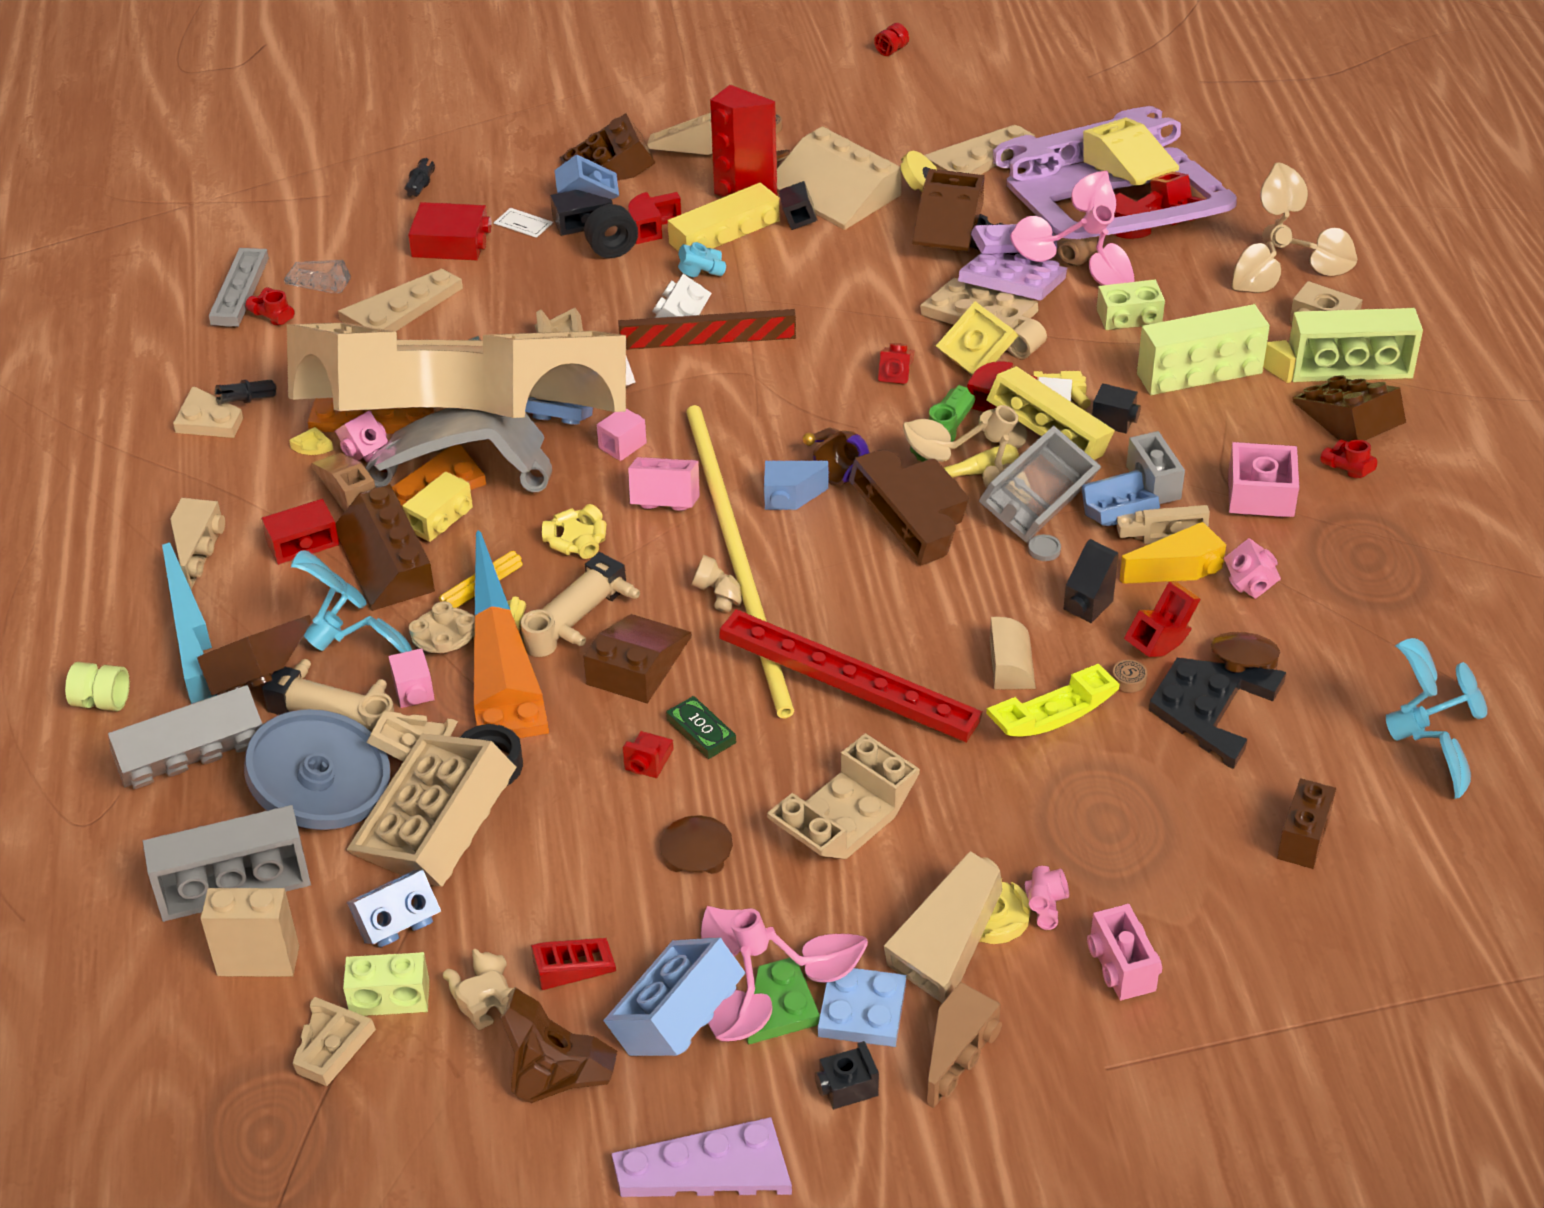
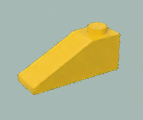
M1201 522L1122 555L1119 580L1123 584L1198 580L1223 569L1227 544L1207 525Z

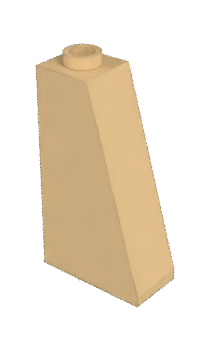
M970 851L884 945L887 966L899 974L906 975V979L943 1003L961 982L1001 895L1002 882L998 866L989 858H980Z

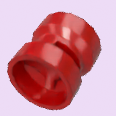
M893 23L874 37L875 47L883 56L894 54L909 42V33L900 23Z

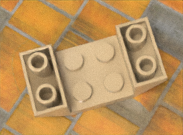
M865 733L841 752V773L806 801L791 793L767 813V818L819 855L847 859L896 817L915 783L920 769Z

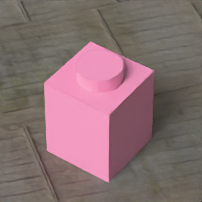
M628 409L625 412H614L597 424L599 449L619 461L623 460L646 444L645 419Z
M422 648L389 656L392 678L401 708L435 700L431 676Z

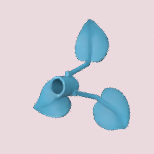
M306 550L298 552L292 561L291 567L302 569L312 574L330 587L318 614L304 634V637L314 647L324 651L334 639L340 642L346 635L365 625H370L391 642L400 653L412 651L411 645L406 638L380 618L376 620L368 616L352 626L341 630L340 627L343 625V621L336 614L346 600L349 599L358 608H364L367 604L366 599L355 587L345 582L344 579L333 572L314 554ZM335 592L341 593V598L333 609L326 612Z
M1416 638L1406 639L1396 644L1395 647L1408 659L1423 692L1409 703L1401 705L1400 710L1387 714L1386 724L1391 736L1396 741L1413 736L1414 740L1421 738L1440 739L1454 785V799H1457L1464 794L1471 782V771L1465 754L1457 739H1451L1447 731H1425V727L1430 726L1429 715L1465 701L1468 702L1472 715L1477 719H1482L1486 717L1488 711L1486 701L1482 692L1477 687V681L1473 672L1466 663L1462 662L1456 665V676L1464 694L1426 710L1423 706L1417 707L1416 705L1428 696L1432 697L1437 694L1435 682L1437 680V671L1426 645Z

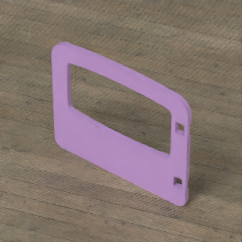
M1174 147L1164 148L1179 165V170L1175 172L1188 174L1190 185L1207 199L1166 209L1115 217L1106 227L1108 230L1107 235L1168 225L1227 212L1236 207L1237 196L1231 190L1223 187L1221 182L1199 164L1191 161L1180 149ZM1085 162L1061 167L1052 176L1021 181L1009 176L1007 178V187L1037 217L1047 221L1052 228V232L1058 235L1078 222L1073 221L1054 201L1070 198L1074 186L1081 179L1104 170H1097L1094 166ZM1108 173L1112 189L1133 186L1129 181L1113 177L1111 173ZM1084 226L1063 238L1082 239L1097 237L1100 234L1088 233Z

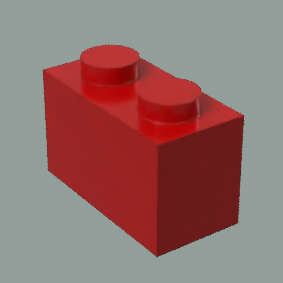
M323 498L261 518L266 542L278 565L292 561L298 552L303 550L313 554L339 545L335 521Z

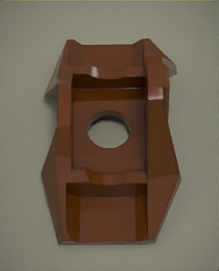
M516 987L509 992V1000L504 1013L501 1015V1020L514 1051L511 1091L525 1102L533 1103L569 1089L607 1085L610 1082L617 1050L594 1036L569 1032L548 1018L540 1002Z

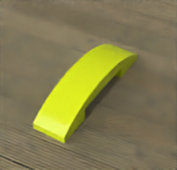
M1096 664L1071 674L1070 683L1065 687L1025 703H1021L1016 697L987 708L986 714L1006 735L1031 736L1062 727L1092 711L1119 690L1120 684L1100 664Z

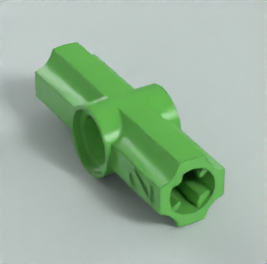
M958 385L956 388L950 389L941 403L930 408L929 420L942 424L948 430L951 436L950 442L956 439L957 428L973 407L975 396L969 392L968 388ZM910 445V451L917 457V460L922 462L928 460L919 455Z

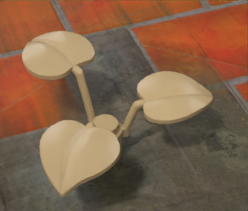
M1274 163L1260 192L1261 203L1265 210L1274 215L1283 213V216L1280 219H1276L1275 224L1268 225L1264 229L1262 238L1265 244H1253L1243 251L1233 272V290L1259 293L1272 289L1279 281L1281 275L1280 263L1274 259L1277 254L1275 247H1286L1289 243L1315 249L1310 256L1309 262L1312 268L1322 275L1336 276L1350 271L1357 263L1358 259L1353 240L1342 229L1329 228L1322 231L1317 238V244L1292 238L1291 229L1283 225V222L1289 217V211H1300L1304 208L1308 197V190L1299 173L1283 163Z
M999 405L997 408L983 412L979 417V425L954 442H950L951 436L948 430L936 421L917 419L911 422H904L903 424L904 434L911 447L922 457L928 460L936 459L938 462L949 460L951 457L950 449L957 448L983 430L988 440L1000 444L995 458V466H988L983 472V482L986 488L990 482L1010 465L1002 464V456L1006 444H1011L1018 449L1025 444L1027 439L1025 425L1018 421L1017 413L1005 405ZM1020 473L1016 478L1022 480L1024 485L1030 489L1024 473ZM1013 482L1005 487L1022 504L1027 505L1030 502L1031 498L1024 491L1017 490Z

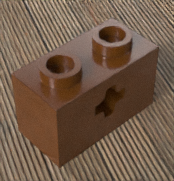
M1300 778L1282 830L1277 859L1314 869L1330 819L1336 792L1335 787Z

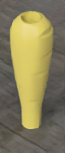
M1006 444L1002 456L1003 465L1012 464L1019 457L1015 446ZM999 446L976 454L957 464L944 467V469L952 478L963 475L983 474L988 466H995V458Z

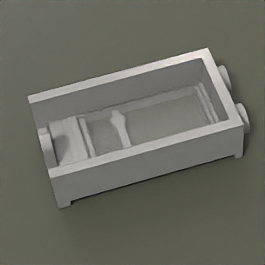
M1053 426L990 482L979 502L1022 540L1028 543L1040 529L1082 491L1083 484L1090 483L1101 466Z

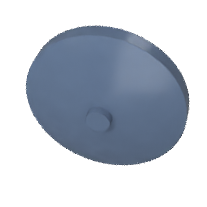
M308 709L291 711L276 716L263 724L255 732L246 751L244 775L253 797L267 811L293 805L297 826L328 830L353 825L369 816L388 787L390 763L386 752L367 743L372 732L362 724L338 713Z

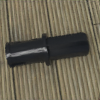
M422 158L418 162L417 167L410 172L409 180L404 187L407 191V196L411 197L414 195L417 197L422 189L429 185L430 176L435 170L433 161L427 166L426 164L429 159Z
M245 379L236 384L216 385L215 395L221 394V397H216L218 404L236 401L250 403L253 399L274 397L277 388L273 380L248 382Z

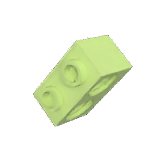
M1156 279L1099 286L1097 312L1105 330L1139 327L1163 322L1165 299Z
M424 952L346 957L343 989L348 1010L363 1016L428 1012L429 976Z

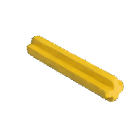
M509 551L492 562L499 581L521 568L522 558L515 551ZM475 574L441 594L439 601L449 602L452 604V608H458L474 598Z

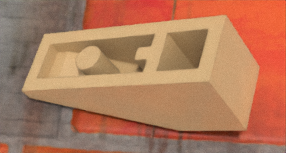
M711 112L651 134L647 143L649 149L705 155L712 154Z

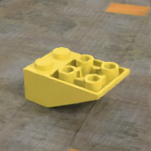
M1123 118L1083 131L1084 162L1094 166L1097 170L1108 171L1113 177L1125 179L1132 185H1143L1147 180L1179 170V165L1144 124L1129 118Z

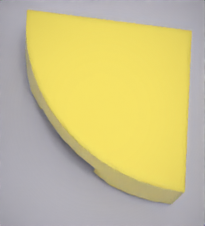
M316 427L289 440L291 449L301 454L318 455L334 450L332 441Z

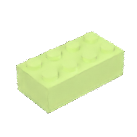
M1255 304L1144 325L1141 330L1137 375L1149 394L1155 395L1261 374L1263 372L1270 325Z
M1395 308L1294 312L1289 345L1296 358L1292 381H1327L1329 378L1344 375L1346 379L1351 380L1413 378L1423 333L1416 309Z

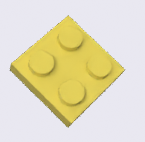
M975 301L939 341L936 347L961 368L973 375L979 367L987 363L996 362L1019 335Z

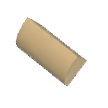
M991 617L990 651L994 689H1036L1028 630L1023 624L1014 619Z

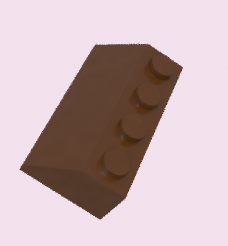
M391 484L359 493L335 525L338 540L371 610L374 611L435 592L430 561Z

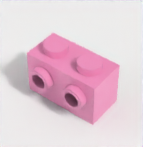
M1130 904L1093 913L1091 934L1087 936V943L1091 955L1094 958L1098 957L1102 964V973L1107 986L1114 988L1120 1001L1156 991L1158 975L1162 973L1161 960L1150 944L1145 930L1135 916Z

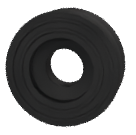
M608 204L597 208L589 215L585 222L584 233L586 240L596 254L604 258H617L626 254L635 245L638 238V227L624 207ZM612 226L618 227L614 235L605 236L608 228Z

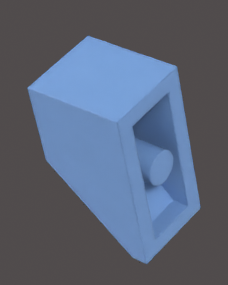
M577 154L555 169L557 193L580 190L609 199L619 196L617 174Z
M765 461V510H797L826 491L829 485L828 461Z

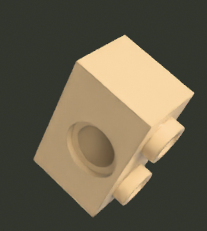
M1308 281L1293 299L1289 323L1293 321L1294 312L1361 310L1363 300Z

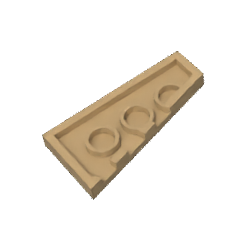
M1012 125L924 156L938 170L981 175L997 166L993 161V150L999 144L1024 135L1035 137V135L1020 126ZM1004 150L1001 154V161L1011 158L1014 154L1013 150Z
M439 269L338 310L339 320L344 323L396 332L463 289L462 279L444 269Z

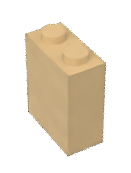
M208 888L201 922L217 976H294L299 943L285 888Z

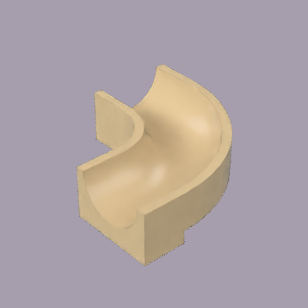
M350 323L287 324L289 399L333 398L334 410L337 411L443 407L479 410L511 418L525 417L526 403L529 397H534L538 400L577 404L612 412L626 411V335L600 331L489 334L483 335V341L397 340V332Z

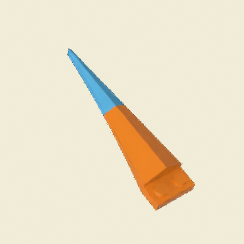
M478 530L476 532L474 712L477 726L485 724L502 725L513 730L519 738L549 734L543 694L483 536Z

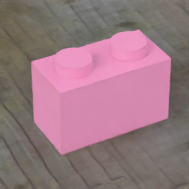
M637 457L628 468L630 504H640L642 508L647 509L658 506H671L674 510H686L690 507L692 508L700 496L699 467L696 460Z

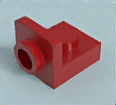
M640 731L634 743L626 741L623 746L625 770L657 779L674 750L673 740Z

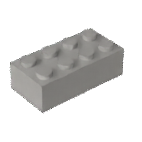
M246 685L108 733L110 750L124 788L132 785L133 789H138L153 783V777L167 773L169 777L181 774L189 769L187 765L201 761L202 764L215 762L223 757L222 753L232 749H236V752L246 751L252 736L263 724L249 687Z
M293 805L143 840L148 876L163 922L201 913L208 888H285V891L311 886Z

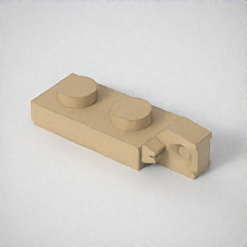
M1207 505L1137 511L1135 515L1118 516L1117 530L1120 538L1134 537V539L1143 540L1144 544L1153 543L1201 522L1209 526L1210 511Z

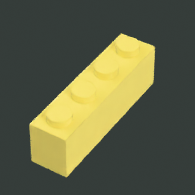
M758 183L668 220L669 244L678 252L683 244L691 246L694 242L713 249L780 221L779 197L762 183Z
M1017 366L997 374L987 401L996 407L1005 405L1012 408L1018 415V421L1040 436H1043L1050 428L1055 426L1093 460L1104 455L1115 431Z

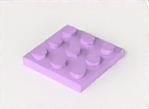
M1005 253L979 254L960 269L958 281L1042 300L1066 278L1067 268L1059 266V263L1053 260L1045 262L1031 261L1021 254H1015V256Z

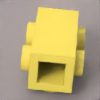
M445 471L413 498L409 499L402 507L415 534L431 542L473 508L470 484L464 479Z

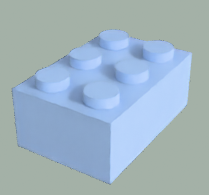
M721 938L672 940L603 1021L629 1056H677L690 1046L691 1038L696 1032L712 1020L713 1012L720 1003L735 992L736 984L744 976L745 971Z

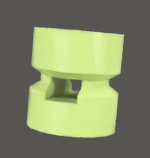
M75 662L70 667L66 679L65 693L68 704L85 708H92L96 705L99 709L120 711L125 706L129 694V673L122 666L103 665L98 669L97 664Z

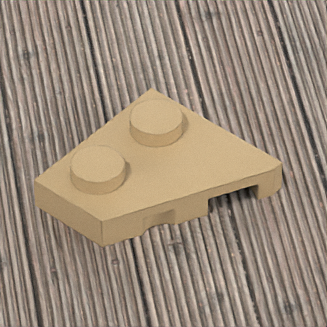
M192 387L173 424L175 433L234 438L243 420V415L240 408L228 402L218 404L215 396L197 387Z
M383 711L367 743L404 762L422 733L451 736L458 721L447 719L444 724L427 722V716L414 714L406 716L398 712Z
M314 997L310 1004L312 1011L309 1025H304L301 1034L302 1043L297 1048L293 1066L298 1075L328 1086L376 1028L371 1018Z

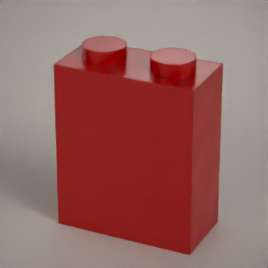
M420 202L408 233L411 256L414 258L478 261L481 250L486 248V234L491 233L492 220L491 217L487 216L486 205Z

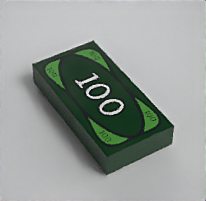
M695 696L666 711L667 721L707 759L736 744V734Z

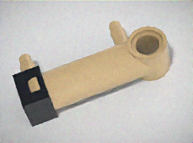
M598 552L585 563V573L541 610H533L526 613L521 619L522 638L526 652L534 657L547 656L554 652L557 647V639L560 637L572 644L583 646L586 638L571 628L605 598L613 601L620 594H623L626 597L637 599L640 591L632 584L626 582L625 565Z
M302 659L294 669L284 667L273 672L271 675L273 680L266 682L262 687L267 711L277 715L308 709L330 711L349 717L372 732L383 711L394 712L392 699L389 695L384 694V690L387 687L385 680L379 679L372 685L366 696L303 679L311 666V662L308 659Z

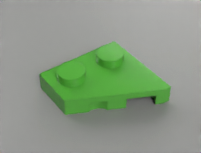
M787 958L758 967L754 994L768 995L772 1001L773 1008L766 1025L757 1033L747 1037L748 1045L819 1024L820 1014L800 966L795 961Z

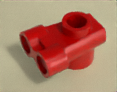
M270 287L264 288L259 296H250L245 303L247 310L255 315L265 316L270 319L273 325H283L294 318L295 315L294 309L288 305L286 293L281 290H273Z
M1341 439L1333 448H1325L1320 456L1321 463L1332 468L1344 469L1347 471L1348 476L1352 478L1365 477L1376 470L1378 463L1377 458L1371 455L1370 443L1364 440L1347 442Z

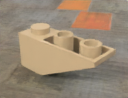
M181 498L170 518L180 566L191 590L197 578L201 577L204 564L208 556L212 555L215 542L225 528V517L221 515L218 501Z

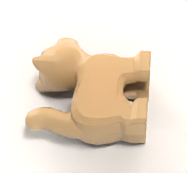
M473 949L475 977L461 982V978L455 970L446 969L443 973V978L449 982L450 992L456 1000L459 1009L471 1019V1022L478 1030H481L494 1022L491 1016L486 1015L489 1008L495 1006L501 1015L504 1013L509 1000L508 994L513 988L508 987L507 981L502 975L507 966L506 960L502 955H494L490 952L480 953L477 949Z

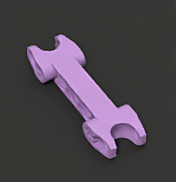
M1153 106L1132 108L1117 113L1111 120L1039 138L1032 135H1024L1005 141L993 150V161L999 167L1010 168V176L1017 180L1044 178L1056 174L1063 166L1084 161V130L1119 119L1129 118L1144 124L1163 147L1173 143L1181 136V123L1173 118H1162V111ZM1154 113L1155 118L1147 117V115ZM1173 125L1172 133L1167 137H1162V127ZM1006 149H1012L1014 153L1013 158L1001 161L1002 152ZM1018 167L1024 168L1026 171L1018 174L1017 169Z

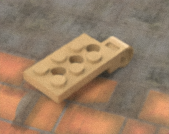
M958 278L950 280L920 305L921 315L954 325L976 301L1019 335L1007 348V351L1018 359L1028 358L1047 339L1046 330L1042 324L1031 319L1038 312V301L960 282Z

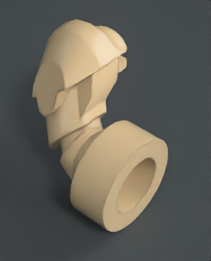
M703 555L691 585L702 590L712 586L717 597L714 604L715 608L721 612L728 613L732 609V604L737 606L741 604L740 584L732 575L724 574L718 568L716 559Z

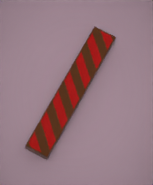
M795 309L618 320L619 335H626V350L796 339Z

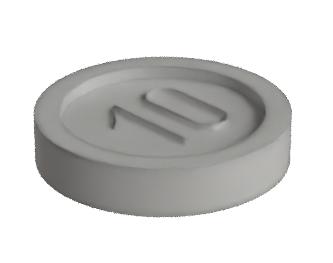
M1037 535L1029 541L1028 552L1037 560L1051 561L1060 555L1061 543L1051 535Z

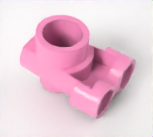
M1038 866L1032 871V880L1025 881V890L1029 899V907L1037 912L1038 926L1044 930H1051L1058 925L1056 901L1069 898L1068 883L1062 869L1050 871L1048 866Z

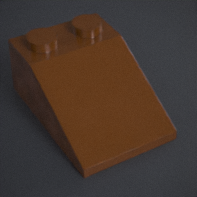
M630 614L600 632L583 655L586 685L648 704L691 639L692 634L690 631Z
M310 615L245 637L198 656L197 660L211 695L246 686L245 683L249 681L255 687L273 680L270 673L285 667L312 622Z

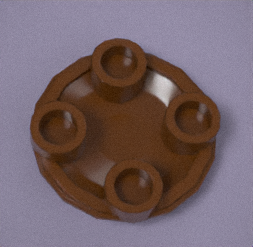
M1228 632L1218 635L1211 643L1212 652L1225 661V668L1229 671L1243 672L1246 667H1261L1263 669H1274L1277 667L1280 650L1273 641L1261 635L1249 632Z
M697 815L687 816L673 822L664 830L660 846L661 854L666 859V866L669 870L674 872L682 870L688 872L705 871L715 874L724 868V861L730 855L733 842L732 834L725 824L712 817Z

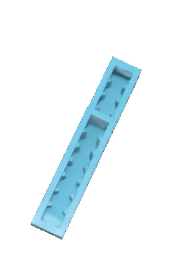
M169 542L163 544L162 548L183 675L190 703L193 704L217 696V694L211 695L197 660L198 656L204 654L203 650L210 649L212 646L206 623Z

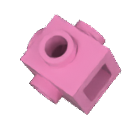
M370 410L335 431L341 441L340 446L344 454L357 461L364 458L366 463H368L375 452L388 444L387 434L383 425L375 420Z
M1250 538L1224 557L1231 574L1229 581L1233 587L1240 593L1245 591L1255 599L1281 579L1275 567L1278 562L1274 555Z

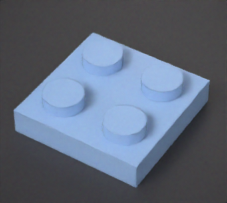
M853 968L845 977L833 982H827L818 1024V1037L852 1042L865 1041L868 1044L896 1047L906 988V975Z

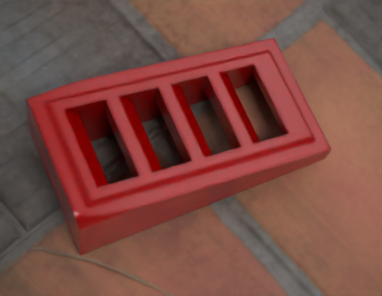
M607 938L553 941L531 945L533 963L542 990L616 972V965ZM600 952L602 961H594L592 954ZM585 956L586 962H579L578 957ZM570 959L571 963L564 964L563 961Z

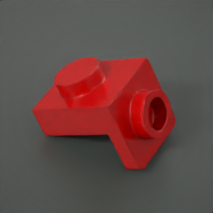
M890 343L889 347L881 350L878 380L906 384L909 381L910 365L914 361V350H908L907 345L901 343Z

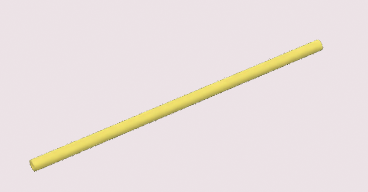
M690 406L686 411L734 573L737 582L740 584L741 596L746 612L749 615L766 621L702 410L699 406ZM760 656L777 715L780 718H788L793 715L794 708L781 666L774 661Z

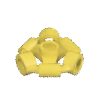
M587 504L582 510L574 511L571 508L553 515L554 519L551 521H543L542 523L543 542H549L550 548L566 555L578 553L583 559L592 558L599 551V543L605 541L607 524L602 520L601 511L591 504ZM559 526L564 527L561 537H557V527Z

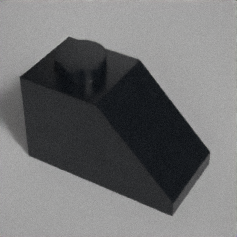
M580 190L550 195L552 218L561 236L583 232L585 222L594 210L604 205L613 204L609 198Z
M1092 539L1086 542L1065 586L1064 610L1092 623L1113 602L1118 552Z

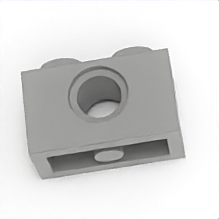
M1156 431L1130 437L1126 464L1130 472L1138 470L1142 473L1144 489L1159 496V504L1180 500L1185 469L1160 432Z

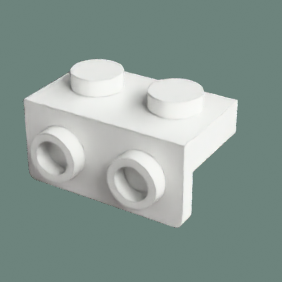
M682 274L677 283L671 280L662 295L666 299L661 297L652 310L656 314L654 318L699 315L712 293Z

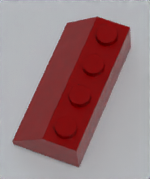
M729 85L710 99L714 194L726 197L755 184L762 183L777 196L775 101Z

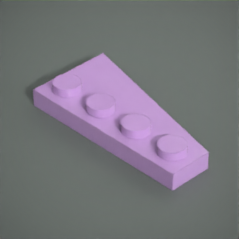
M771 1117L612 1153L613 1166L621 1197L675 1196L678 1191H695L697 1196H714V1191H739V1195H756V1190H777V1195L792 1194L791 1181Z

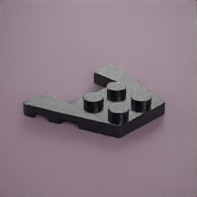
M1177 657L1151 698L1149 711L1181 734L1187 732L1200 741L1199 746L1208 753L1213 750L1223 757L1222 763L1234 769L1246 749L1247 738L1217 728L1218 723L1239 689L1274 701L1285 682L1286 672L1258 667H1246L1243 672H1232L1225 668V663Z

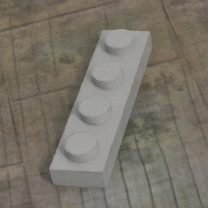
M239 248L209 314L211 325L239 327L246 312V300L253 296L269 259L267 249Z

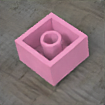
M1232 442L1228 469L1229 513L1294 517L1299 492L1297 446Z

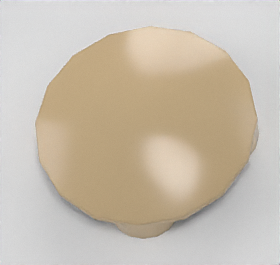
M438 602L432 607L431 611L409 624L412 642L419 649L422 648L430 653H445L457 650L466 645L475 636V616L465 610L452 608V604L449 602Z

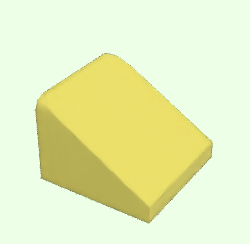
M1287 340L1267 342L1263 367L1286 383H1290L1293 380L1296 358Z

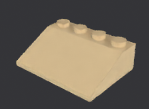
M822 126L803 137L791 151L790 155L777 168V193L779 194L778 190L805 181L816 215L846 230L901 196L902 171L900 166Z
M422 733L350 843L347 851L352 855L399 875H405L413 870H423L430 885L442 887L452 875L457 862L464 851L470 846L472 838L482 822L490 814L492 806L500 793L508 785L509 779L517 767L492 741Z

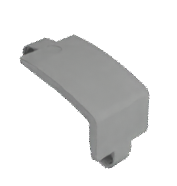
M462 408L440 410L396 431L388 444L375 452L365 467L374 479L375 487H382L388 485L397 471L398 464L453 445L490 439L503 456L522 472L520 481L526 490L531 492L542 491L547 486L552 474L550 459L540 448L545 437L526 413L523 418H511ZM387 469L388 472H381L380 470ZM530 470H539L543 477H535L531 474Z

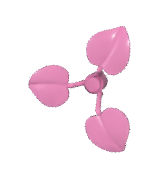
M1108 171L1090 174L1074 186L1071 193L1072 204L1077 210L1086 212L1084 218L1058 235L1052 236V228L1047 221L1041 217L1030 216L1022 219L1010 234L1013 246L1022 256L1031 261L1045 262L1056 254L1054 241H1058L1084 226L1088 233L1100 234L1096 246L1098 253L1091 256L1089 260V270L1094 280L1100 285L1134 282L1133 269L1124 250L1113 243L1106 245L1104 248L1102 246L1104 238L1108 234L1106 227L1114 220L1116 198L1109 181Z
M707 906L702 921L701 939L721 938L733 956H736L741 951L747 980L746 993L735 990L713 1012L714 1016L708 1024L716 1040L737 1041L747 1038L761 1030L770 1019L773 1008L770 997L766 994H754L755 983L750 955L756 956L763 953L767 949L769 940H772L798 965H806L805 972L809 979L817 982H833L845 977L856 966L867 947L866 937L852 934L818 936L803 946L802 953L804 957H802L776 935L773 927L765 928L760 913L757 910H724Z

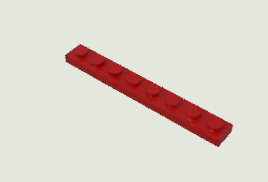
M735 609L720 628L719 639L966 743L981 721L983 711Z

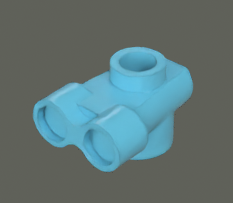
M698 242L692 243L691 246L683 244L680 247L678 253L680 263L678 268L685 275L697 277L701 270L720 277L725 273L726 263L722 261L721 251L706 248Z

